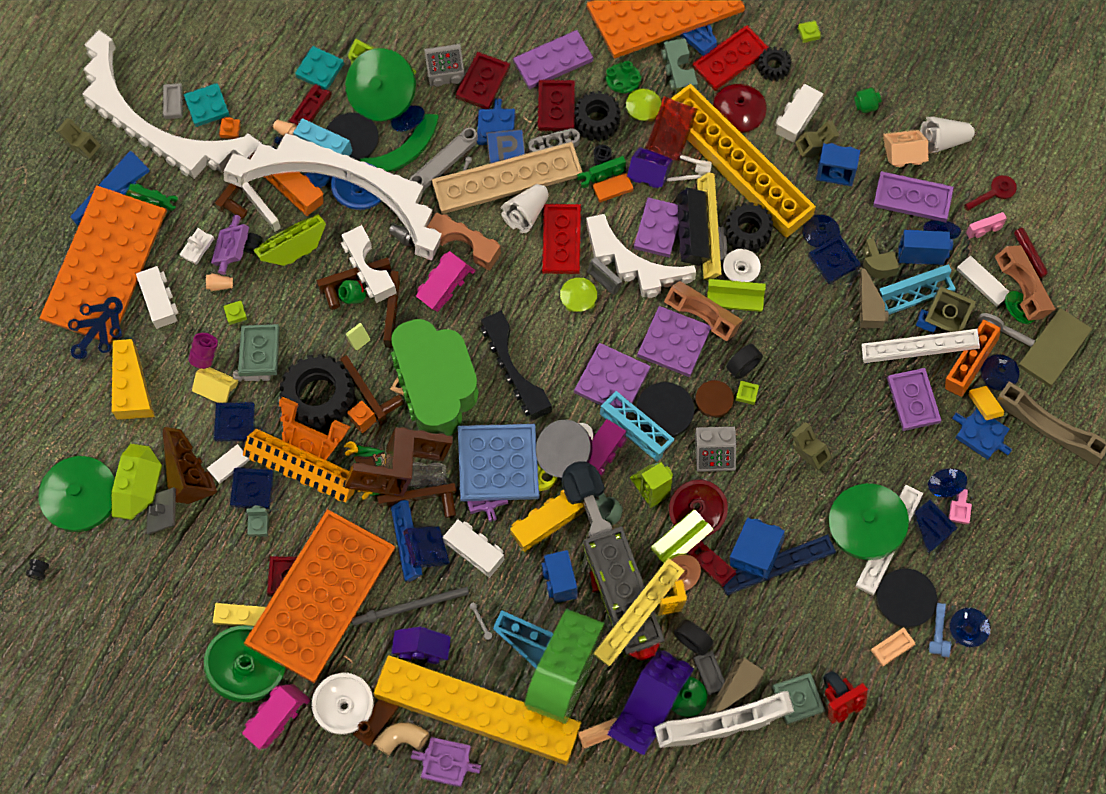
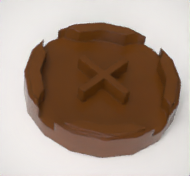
M718 380L703 383L698 388L695 396L698 410L707 417L720 418L726 415L731 410L734 402L733 392L730 387Z

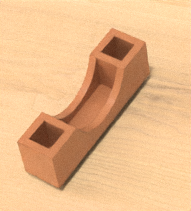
M436 212L426 227L442 233L439 244L441 246L455 240L469 244L473 249L474 263L489 271L501 254V246L496 240L485 238L480 232L468 229L461 222H454L445 214L441 215Z
M1021 245L1007 246L995 256L1002 272L1010 275L1020 285L1024 297L1020 306L1028 321L1043 319L1055 310Z
M681 281L671 287L664 300L665 303L679 312L684 311L699 316L709 324L711 332L726 341L735 336L743 321Z

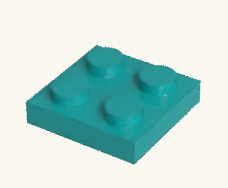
M313 46L295 72V76L309 84H317L323 90H328L343 67L344 60Z
M218 83L184 94L195 127L230 116Z

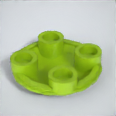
M649 89L636 90L626 100L628 116L641 121H654L661 110L662 102L654 91Z
M573 278L563 284L560 290V298L567 311L582 312L594 307L597 300V290L590 280Z

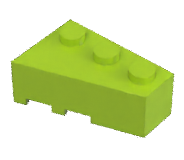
M662 462L648 465L629 477L650 508L670 497L673 473L668 466L664 467Z

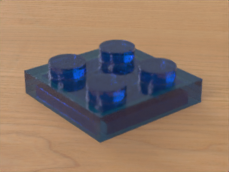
M840 235L808 254L828 284L854 271L861 265Z
M216 403L215 442L246 441L247 436L254 431L255 403Z
M234 468L230 506L234 508L262 506L270 509L274 471Z
M439 526L407 528L403 531L413 568L446 566L450 563Z

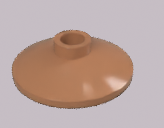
M686 554L678 555L671 560L685 570L677 581L683 580L685 591H687L699 580L701 567L693 556Z

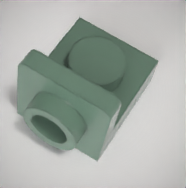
M253 506L250 509H246L248 515L247 535L249 537L268 536L269 513L267 509L262 506Z

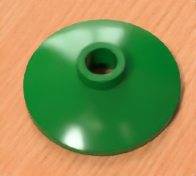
M1010 291L1005 297L1006 307L1010 314L1023 324L1034 322V320L1028 321L1020 306L1024 298L1023 294L1017 291Z
M690 677L681 689L672 707V711L682 717H693L701 713L708 699L705 686L699 680ZM684 693H691V698H685Z

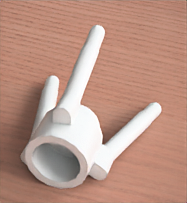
M676 153L675 157L696 163L695 172L698 175L667 178V181L698 179L710 172L712 162L697 160Z

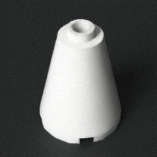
M932 116L926 117L927 121L923 122L921 126V133L928 139V153H936L969 142L975 134L974 128L970 123Z
M536 184L505 202L501 206V209H503L501 215L504 221L512 229L518 228L520 233H527L533 227L549 197L547 188Z

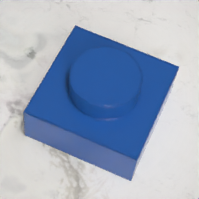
M921 309L916 326L934 333L936 326L925 322L928 311Z

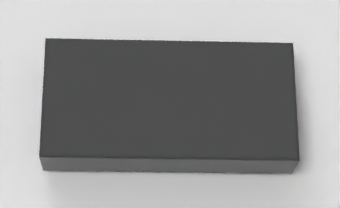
M596 257L593 258L587 272L610 293L615 295L619 291L622 280Z
M709 651L703 656L694 657L693 660L708 696L720 692L725 680L713 651Z

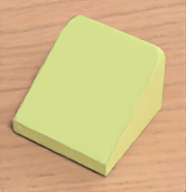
M361 323L346 333L348 342L355 350H359L370 341V337Z

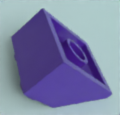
M639 147L631 158L627 177L637 183H648L653 188L663 187L674 157Z

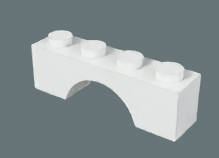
M362 225L342 234V248L345 253L349 252L351 256L349 260L353 268H358L359 272L357 275L361 283H366L367 288L365 289L369 298L373 297L375 302L378 303L396 294L395 285L387 270H374L365 263L366 255L372 247Z

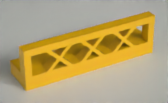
M683 580L675 581L669 593L670 597L661 599L657 608L658 616L682 611L687 601Z

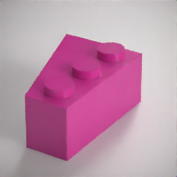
M449 251L441 257L437 268H434L429 273V278L425 284L420 285L416 297L438 312L453 296L452 292L456 286L459 285L461 287L465 283L463 279L469 272L473 274L476 270Z
M294 684L276 686L271 691L269 700L262 703L257 709V715L245 724L246 729L242 734L259 750L268 748L285 729L284 726L291 717L294 719L298 715L296 710L303 703L308 704L311 701Z

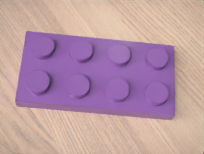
M576 30L513 58V61L528 88L532 89L539 85V80H552L592 62L593 57Z
M881 171L873 207L946 222L954 187Z

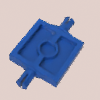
M500 98L494 100L493 109H479L478 145H488L486 134L488 132L515 130V109H502V99Z
M978 408L967 418H964L957 412L952 419L962 425L955 438L987 460L998 449L1007 456L1012 451L1010 447L1003 443L1004 437L1010 429L996 419L985 420Z

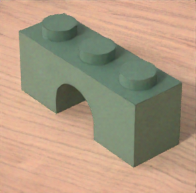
M686 39L664 42V49L661 50L663 61L666 60L667 62L665 69L667 76L670 75L671 77L669 81L671 91H674L676 95L689 84L697 89L698 83L694 69L683 70L679 67L681 64L689 63V50Z

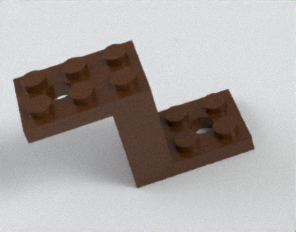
M395 427L387 444L385 466L353 463L345 481V488L403 497L412 480L413 457L443 461L452 445L453 436H447L443 433H428L424 430H408L405 427Z

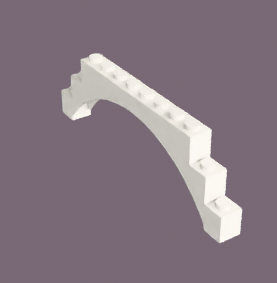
M98 30L85 44L88 51L87 55L92 59L84 68L86 79L91 83L82 93L86 100L85 104L91 109L95 108L98 110V113L106 119L108 117L117 128L122 127L125 129V132L130 137H136L144 147L149 146L158 157L163 156L171 166H177L185 176L190 175L195 179L207 165L213 170L217 169L223 173L233 153L249 159L259 143H261L248 133L245 137L231 140L199 141L178 137L159 130L138 116L119 93L113 72V51L116 49L113 40Z
M286 133L277 150L269 145L259 143L251 160L245 156L233 153L224 169V181L242 187L243 183L256 178L285 172L319 173L347 180L374 194L395 212L413 240L416 255L432 261L439 247L442 233L435 229L426 228L431 220L432 209L418 204L422 197L423 185L386 172L381 168L370 166L365 162L357 161L347 155L336 153L329 148H323L313 142L305 141L295 135Z

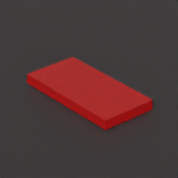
M746 25L705 56L692 63V67L716 91L758 61L760 54L764 50L767 51L768 46Z
M544 204L542 274H580L581 204Z

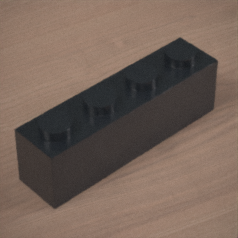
M687 187L677 195L676 200L678 204L677 218L679 220L681 262L701 266L710 259L706 192Z

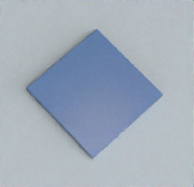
M535 424L458 426L460 501L539 499Z

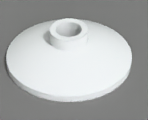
M734 250L724 259L723 270L731 281L752 282L760 273V261L749 250ZM742 267L744 271H739L738 268Z

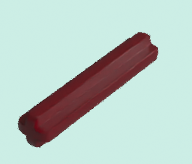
M1017 229L1014 235L1024 249L1039 278L1045 277L1048 271L1025 229Z

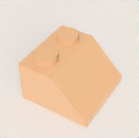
M919 130L883 134L887 159L891 165L902 167L909 163L920 165L928 161V139Z

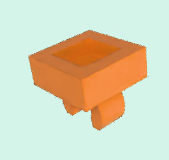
M229 117L222 118L219 132L220 138H239L240 120Z

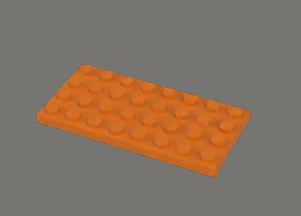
M593 0L587 2V9L614 59L745 11V6L741 0Z
M96 185L40 315V320L112 344L137 285L136 273L142 272L167 210Z
M327 509L245 640L244 645L315 684L396 549V546Z

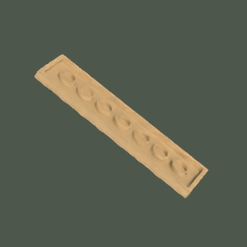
M570 142L432 179V184L441 214L519 194L536 184L549 186L575 179L582 170L573 143Z

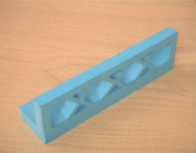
M949 264L880 288L878 292L885 303V310L892 314L933 299L936 292H933L938 289L936 285L942 280H945L949 287L946 289L954 292L956 288L950 278L952 270ZM927 287L932 289V292L926 296L919 293L920 288ZM909 293L914 295V300L910 302L903 300V294ZM892 299L898 303L896 307L888 309L885 301Z
M617 391L601 405L600 415L626 430V437L658 462L663 457L664 451L674 442L672 436ZM615 399H618L622 403V408H614L610 404ZM626 412L635 413L637 420L627 419ZM640 424H648L652 432H643ZM655 436H663L667 442L661 447L655 442Z

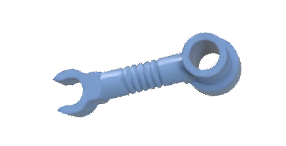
M937 603L934 641H930L929 653L941 654V657H950L951 641L942 640L946 604Z

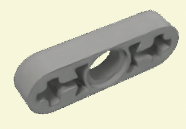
M567 129L533 138L528 144L529 152L532 153L555 147L549 144L552 139L558 140V145L572 142L573 146L576 147L580 142V134L575 129ZM534 145H538L539 149L536 150Z

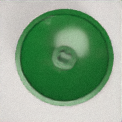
M385 48L368 50L357 57L348 70L345 85L347 98L357 113L373 121L384 122L393 120L402 115L413 101L416 91V78L413 68L406 58L393 50Z
M74 456L64 459L55 464L46 473L41 482L38 494L40 508L50 523L61 530L83 532L93 529L103 523L112 513V489L115 477L104 463L95 458Z
M859 484L848 488L836 498L830 510L829 529L834 542L842 551L858 559L876 560L889 556L902 545L908 533L909 516L904 502L895 492L878 484Z
M244 625L228 628L215 636L206 649L203 665L205 677L209 685L226 699L236 702L261 700L270 695L271 691L276 686H279L283 679L285 667L244 645L254 626Z

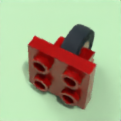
M830 671L823 676V681L827 688L825 695L830 702L828 703V719L831 724L843 722L850 713L854 711L857 713L865 708L868 689L864 683L853 688L846 678L842 680L834 671Z

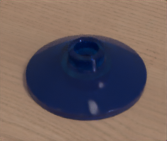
M409 106L402 115L391 121V126L395 131L399 132L413 129L423 121L425 111L421 106Z
M818 214L814 215L804 224L803 236L811 246L825 249L833 246L838 241L840 228L832 217Z
M932 220L926 222L923 226L924 231L950 232V239L958 238L961 234V229L956 224L948 221Z
M992 355L985 360L981 367L983 381L995 390L1003 391L1009 381L1016 384L1019 379L1018 365L1012 358L1006 355ZM998 368H1003L1005 372H1000Z
M954 468L943 469L930 477L928 488L935 496L952 497L961 493L966 488L968 479L961 470Z
M963 608L958 610L951 618V635L962 646L978 647L990 635L989 620L978 609ZM965 627H971L972 632H967L965 630Z

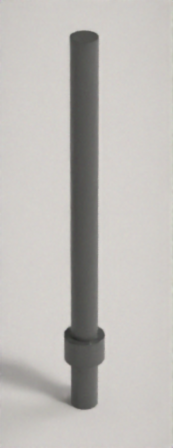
M468 588L456 589L379 611L371 610L366 612L367 614L354 617L352 623L353 626L365 622L373 623L377 622V619L465 596L469 594Z

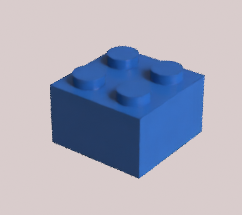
M823 143L816 180L852 186L857 171L860 150L853 147H841L832 143Z
M568 550L545 555L544 562L541 564L544 580L548 579L546 584L549 599L553 598L554 604L576 599L577 585Z

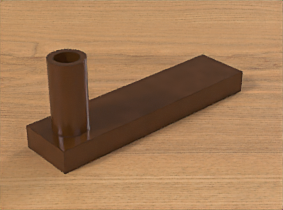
M230 183L215 202L216 209L220 212L227 209L234 215L240 216L241 220H243L248 210L232 200L241 187Z
M388 257L367 264V266L374 270H387L388 273L392 271ZM357 267L316 280L320 293H325L330 310L340 307L335 290L339 289L345 280H360L357 275L359 272Z
M391 271L390 276L395 285L396 294L388 297L383 341L385 347L393 348L392 334L395 330L400 287L399 271Z
M345 355L340 358L344 368L349 371L354 385L375 414L380 425L386 423V415L404 405L401 396L398 394L379 405L348 356Z
M455 483L405 491L403 497L394 495L377 496L380 507L395 505L401 500L412 502L441 497L445 518L456 516L453 494H457Z
M379 699L373 707L369 720L360 722L358 730L354 732L353 736L370 748L400 707Z

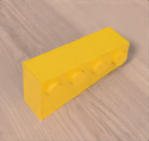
M132 339L113 340L112 413L117 420L155 417L138 350Z

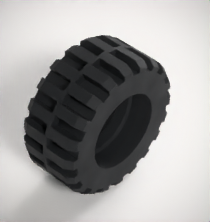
M318 354V357L308 355V359H298L295 366L291 364L288 367L289 373L285 372L282 376L284 382H280V398L285 397L298 403L295 416L296 422L312 429L316 428L317 431H323L324 427H328L329 430L334 420L342 423V418L344 416L347 418V412L350 408L354 407V398H356L354 384L349 371L344 368L340 361L336 362L335 358L331 356L326 359L321 354ZM326 380L334 384V395L328 402L322 405L310 406L303 403L300 399L304 387L313 381Z

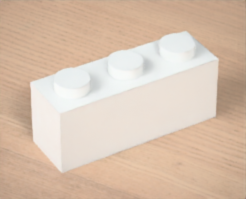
M806 84L802 86L801 90L798 88L793 96V102L787 104L784 110L785 114L783 117L779 116L775 123L777 126L776 134L795 143L821 104L823 93Z
M158 266L136 273L156 329L177 322L176 314L179 313L175 303H171L170 299L173 298L170 288L165 286V283L168 281L164 271L160 272Z
M457 520L443 536L444 543L490 578L505 560L503 550L497 545L492 546L487 542L488 539L483 534H476L472 531L473 527L464 521L462 523Z

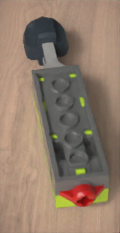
M574 462L563 472L562 486L568 502L571 504L583 502L591 523L588 533L590 538L585 539L582 545L612 627L614 628L645 589L623 528L612 529L611 524L601 517L595 497L603 494L605 487L598 470L588 462ZM654 610L622 650L624 657L630 655L641 661L655 656L659 645L665 641Z

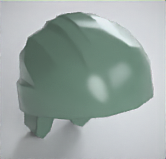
M604 493L598 496L600 499L595 498L602 519L609 522L611 526L618 523L623 513V507L619 501L613 497H606Z

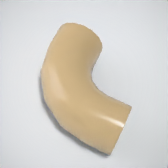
M397 723L387 727L377 737L373 745L388 756L401 743H408L417 750H420L427 742L430 733L412 723Z

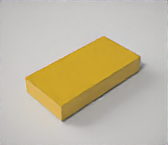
M987 386L969 390V397L985 420L1004 416L1003 408Z

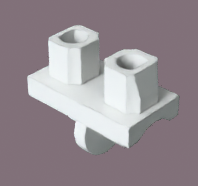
M197 228L193 236L188 238V243L180 253V257L195 265L198 264L205 251L210 247L214 236Z

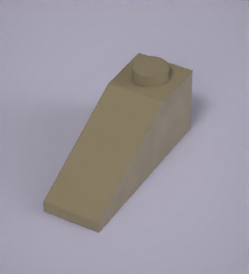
M861 268L859 274L860 328H883L885 322H888V310H885V303L866 269Z
M745 658L737 659L709 712L712 714L719 713L755 689V687L757 688L763 680L761 676L764 670Z

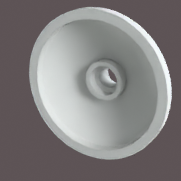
M350 673L331 675L323 680L314 692L312 699L314 717L321 727L331 733L349 734L358 730V724L362 721H368L372 714L373 695L367 683L356 675ZM344 703L348 704V708L345 710L341 709V705Z

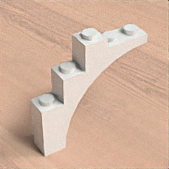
M605 214L587 217L586 226L594 258L596 257L604 265L614 262L617 275L622 281H631L637 278L642 298L656 297L658 294H661V287L663 286L671 287L679 281L687 284L695 280V266H663L642 259L625 248L615 237L608 225Z
M786 691L731 710L696 718L668 721L655 727L660 748L695 745L709 738H721L739 731L757 730L771 724V721L794 711L789 693Z

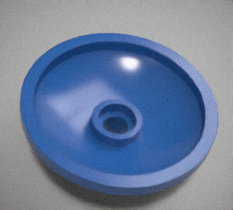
M332 177L331 189L334 197L348 208L356 210L369 209L382 201L374 194L354 183Z

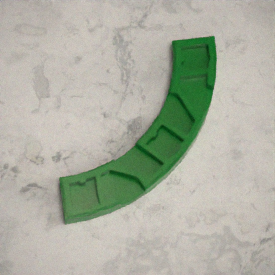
M420 113V119L415 131L402 146L388 154L373 158H361L360 161L372 164L386 172H395L407 166L427 148L428 143L435 134L439 115Z

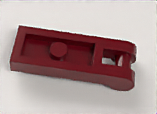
M314 84L290 118L289 123L298 125L302 118L312 123L326 101L331 98L332 92L327 89L323 90L321 86Z
M702 540L686 553V555L693 556L699 562L701 569L721 587L736 575V571L707 547ZM697 549L701 551L698 555L694 553Z

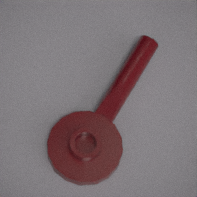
M997 176L991 183L990 191L966 203L964 208L969 211L994 196L1000 199H1009L1014 196L1017 185L1009 176Z

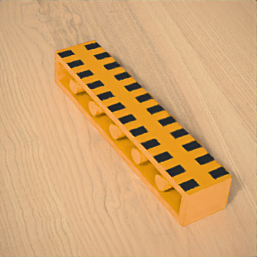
M255 429L247 436L243 456L251 461L263 464L268 469L276 470L286 477L300 481L303 485L311 486L321 493L334 497L338 501L346 502L353 496L355 490L345 488V481L350 471L261 430Z

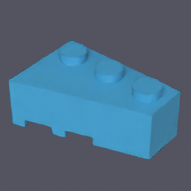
M502 610L493 627L502 638L535 668H537L554 634Z

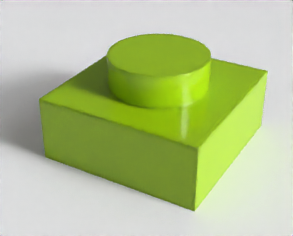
M816 21L798 25L803 43L820 39L821 34Z
M242 301L223 306L229 325L247 320Z
M740 381L736 401L754 405L759 385Z

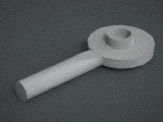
M982 313L977 319L979 324L984 319L1000 327V331L1030 347L1035 342V340L1020 332L1004 326V322L992 314Z

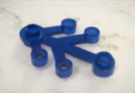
M109 297L105 300L104 304L81 305L80 313L85 316H89L94 312L103 313L99 318L80 321L71 319L69 321L68 327L73 331L92 327L79 344L72 346V357L79 360L84 359L88 353V345L98 332L100 337L99 351L102 353L110 352L111 345L108 343L106 328L107 320L111 317L112 328L110 329V335L112 337L120 338L123 333L118 316L123 309V304L119 298ZM111 303L116 304L114 309H110ZM85 307H89L88 313L83 312ZM73 322H77L76 328H72ZM115 329L119 330V334L117 336H114L113 331ZM107 344V350L103 351L102 345ZM77 348L81 349V353L79 355H76L75 350Z

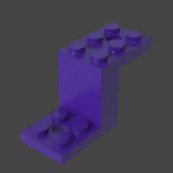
M659 649L641 672L623 712L614 722L607 735L644 755L657 737L655 727L665 723L681 689L692 675L694 668L687 662L672 657L669 652Z

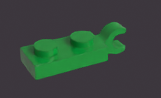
M621 156L591 167L588 172L579 173L577 179L586 180L581 183V188L588 187L590 181L592 183L600 182L609 176L621 174L626 170V161Z
M130 183L125 194L126 196L159 207H165L169 211H174L176 206L170 204V201L177 202L178 197L174 195L166 198V195H163L160 191L146 189L140 184Z

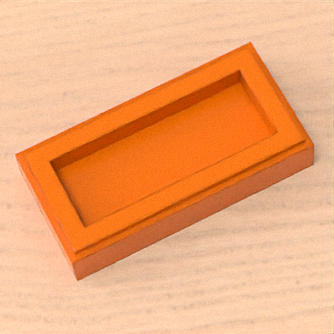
M627 173L593 184V189L599 203L634 190L630 179L627 177Z

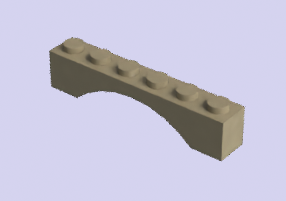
M1010 381L999 395L997 401L1003 410L1092 465L1097 466L1105 455L1106 440L1095 433L1078 429L1056 418L1038 405L1026 391Z

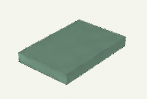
M279 324L241 326L239 376L277 375Z

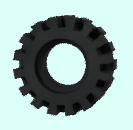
M774 46L773 50L771 47H768L767 51L764 50L760 54L758 63L760 75H764L766 80L769 77L771 82L773 79L778 82L779 78L783 80L785 76L787 77L791 67L790 54L787 55L788 51L782 52L783 48L781 47L777 50V46ZM777 60L781 63V67L772 68L768 65V62Z

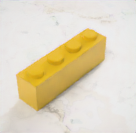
M563 489L558 497L548 499L543 507L540 509L535 508L528 513V517L515 521L510 528V532L523 552H526L586 510L583 502L577 504L569 503Z

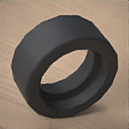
M749 344L740 349L729 360L726 368L735 379H740L750 373L760 363L763 355L754 344Z
M682 620L674 631V635L683 645L699 655H705L713 645V639L709 634L689 620Z

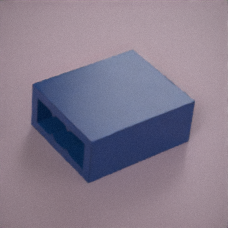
M904 230L898 246V263L944 265L946 258H949L950 250L953 249V239H950V232Z
M747 518L731 553L730 566L768 579L783 544L785 530L776 525L770 526L759 519Z

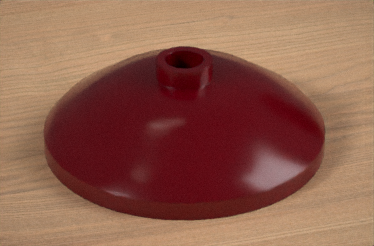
M732 84L724 87L717 93L713 101V106L740 133L752 131L760 126L767 112V105L763 95L756 88L746 84Z
M703 479L690 480L680 485L672 494L669 502V516L675 526L692 510H696L714 529L707 535L709 536L718 531L726 520L728 513L727 499L723 491L716 484ZM695 503H700L699 508L696 509L693 508V505Z

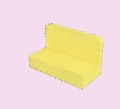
M211 367L199 369L196 371L192 391L221 405H226L230 391L237 387L239 380H235L233 377Z

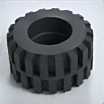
M593 91L590 92V95L587 93L583 95V99L580 98L575 106V126L578 128L579 134L582 133V137L585 139L589 137L590 141L597 139V142H600L601 139L607 140L608 136H614V131L617 132L618 126H620L618 101L615 102L613 96L609 97V93L602 94V91H598V93ZM600 112L607 117L603 120H592L588 116L592 113Z
M750 202V205L742 203L741 207L737 205L735 210L732 209L726 220L725 236L728 239V244L730 246L733 245L734 250L746 249L757 253L760 248L763 250L766 247V244L770 241L773 229L772 216L767 214L768 210L766 208L761 209V205L755 206L754 203ZM744 223H751L759 230L755 233H745L739 226Z

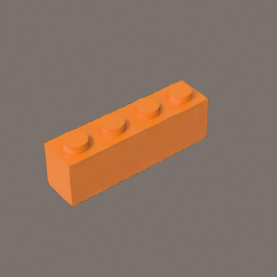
M285 172L264 176L306 216L323 204L322 190L319 187H315L309 178L300 172Z
M984 319L977 329L980 348L964 350L946 377L945 389L960 397H963L1000 337L1001 328Z

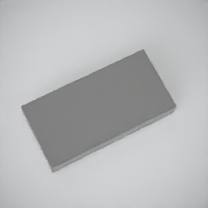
M181 83L163 85L164 119L183 118Z

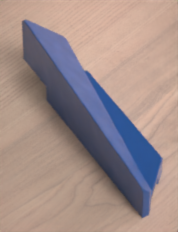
M129 151L98 186L125 195L130 183L137 184L136 181L150 172V170L132 151ZM93 192L71 215V219L78 227Z

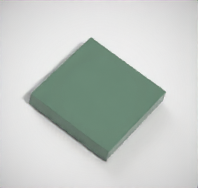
M811 673L772 685L775 695L786 691L789 693L794 712L783 716L786 725L825 712Z

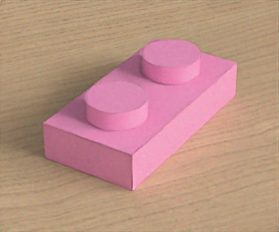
M1004 212L970 224L966 233L969 239L982 237L986 232L1000 230L1007 218Z

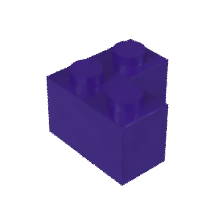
M421 626L395 630L391 654L399 656V659L404 661H411V658H425L428 663L439 664V661L448 660L451 636Z

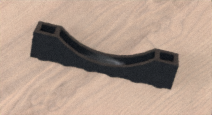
M502 310L481 319V333L484 338L488 337L490 341L488 346L492 353H496L498 357L496 361L500 369L504 368L506 372L504 376L507 383L513 385L515 389L513 394L517 401H521L523 405L521 409L525 417L529 416L530 420L534 421L551 413L552 405L544 390L527 381L517 371L511 361L508 352L510 325Z

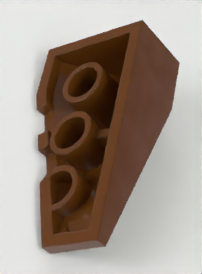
M164 427L163 440L168 489L176 488L175 502L190 504L216 494L217 490L212 475L209 471L205 472L201 466L202 460L200 457L196 458L192 452L193 447L182 430Z

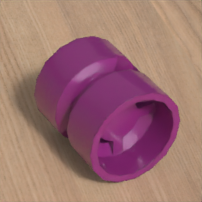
M197 333L192 341V348L188 357L189 363L200 369L211 367L218 340L211 334Z

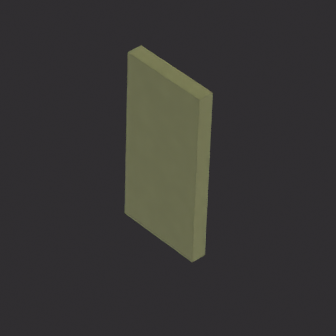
M1060 308L1018 367L1051 388L1092 331V328Z

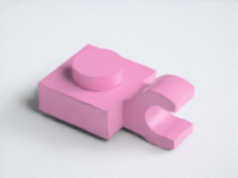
M960 488L957 491L956 501H951L948 521L969 524L972 504L966 503L968 490Z

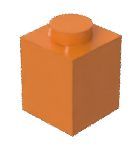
M362 400L347 412L349 420L361 433H364L377 422L375 414Z

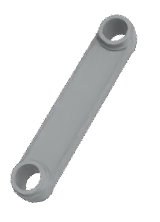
M470 127L464 129L417 173L412 175L409 181L421 183L420 185H423L424 191L432 184V179L441 176L477 144L478 134L476 130Z

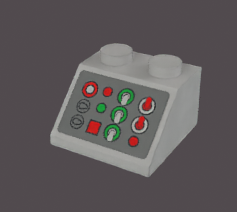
M460 44L424 49L430 86H442L449 83L458 84L463 81L465 75Z
M735 427L696 428L697 472L736 471Z

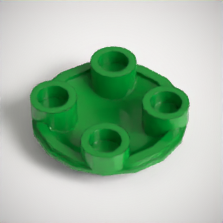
M624 61L609 67L606 70L605 80L611 90L618 93H628L639 86L641 75L632 62Z

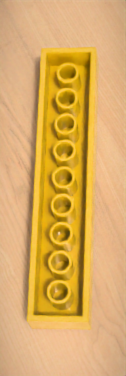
M691 84L663 104L662 115L708 161L712 162V165L749 202L754 203L755 206L761 205V209L766 208L768 210L767 214L772 216L773 226L785 238L813 217L816 206Z
M390 655L386 659L374 691L375 698L564 765L568 764L581 722L570 718L566 724L527 710L524 702Z

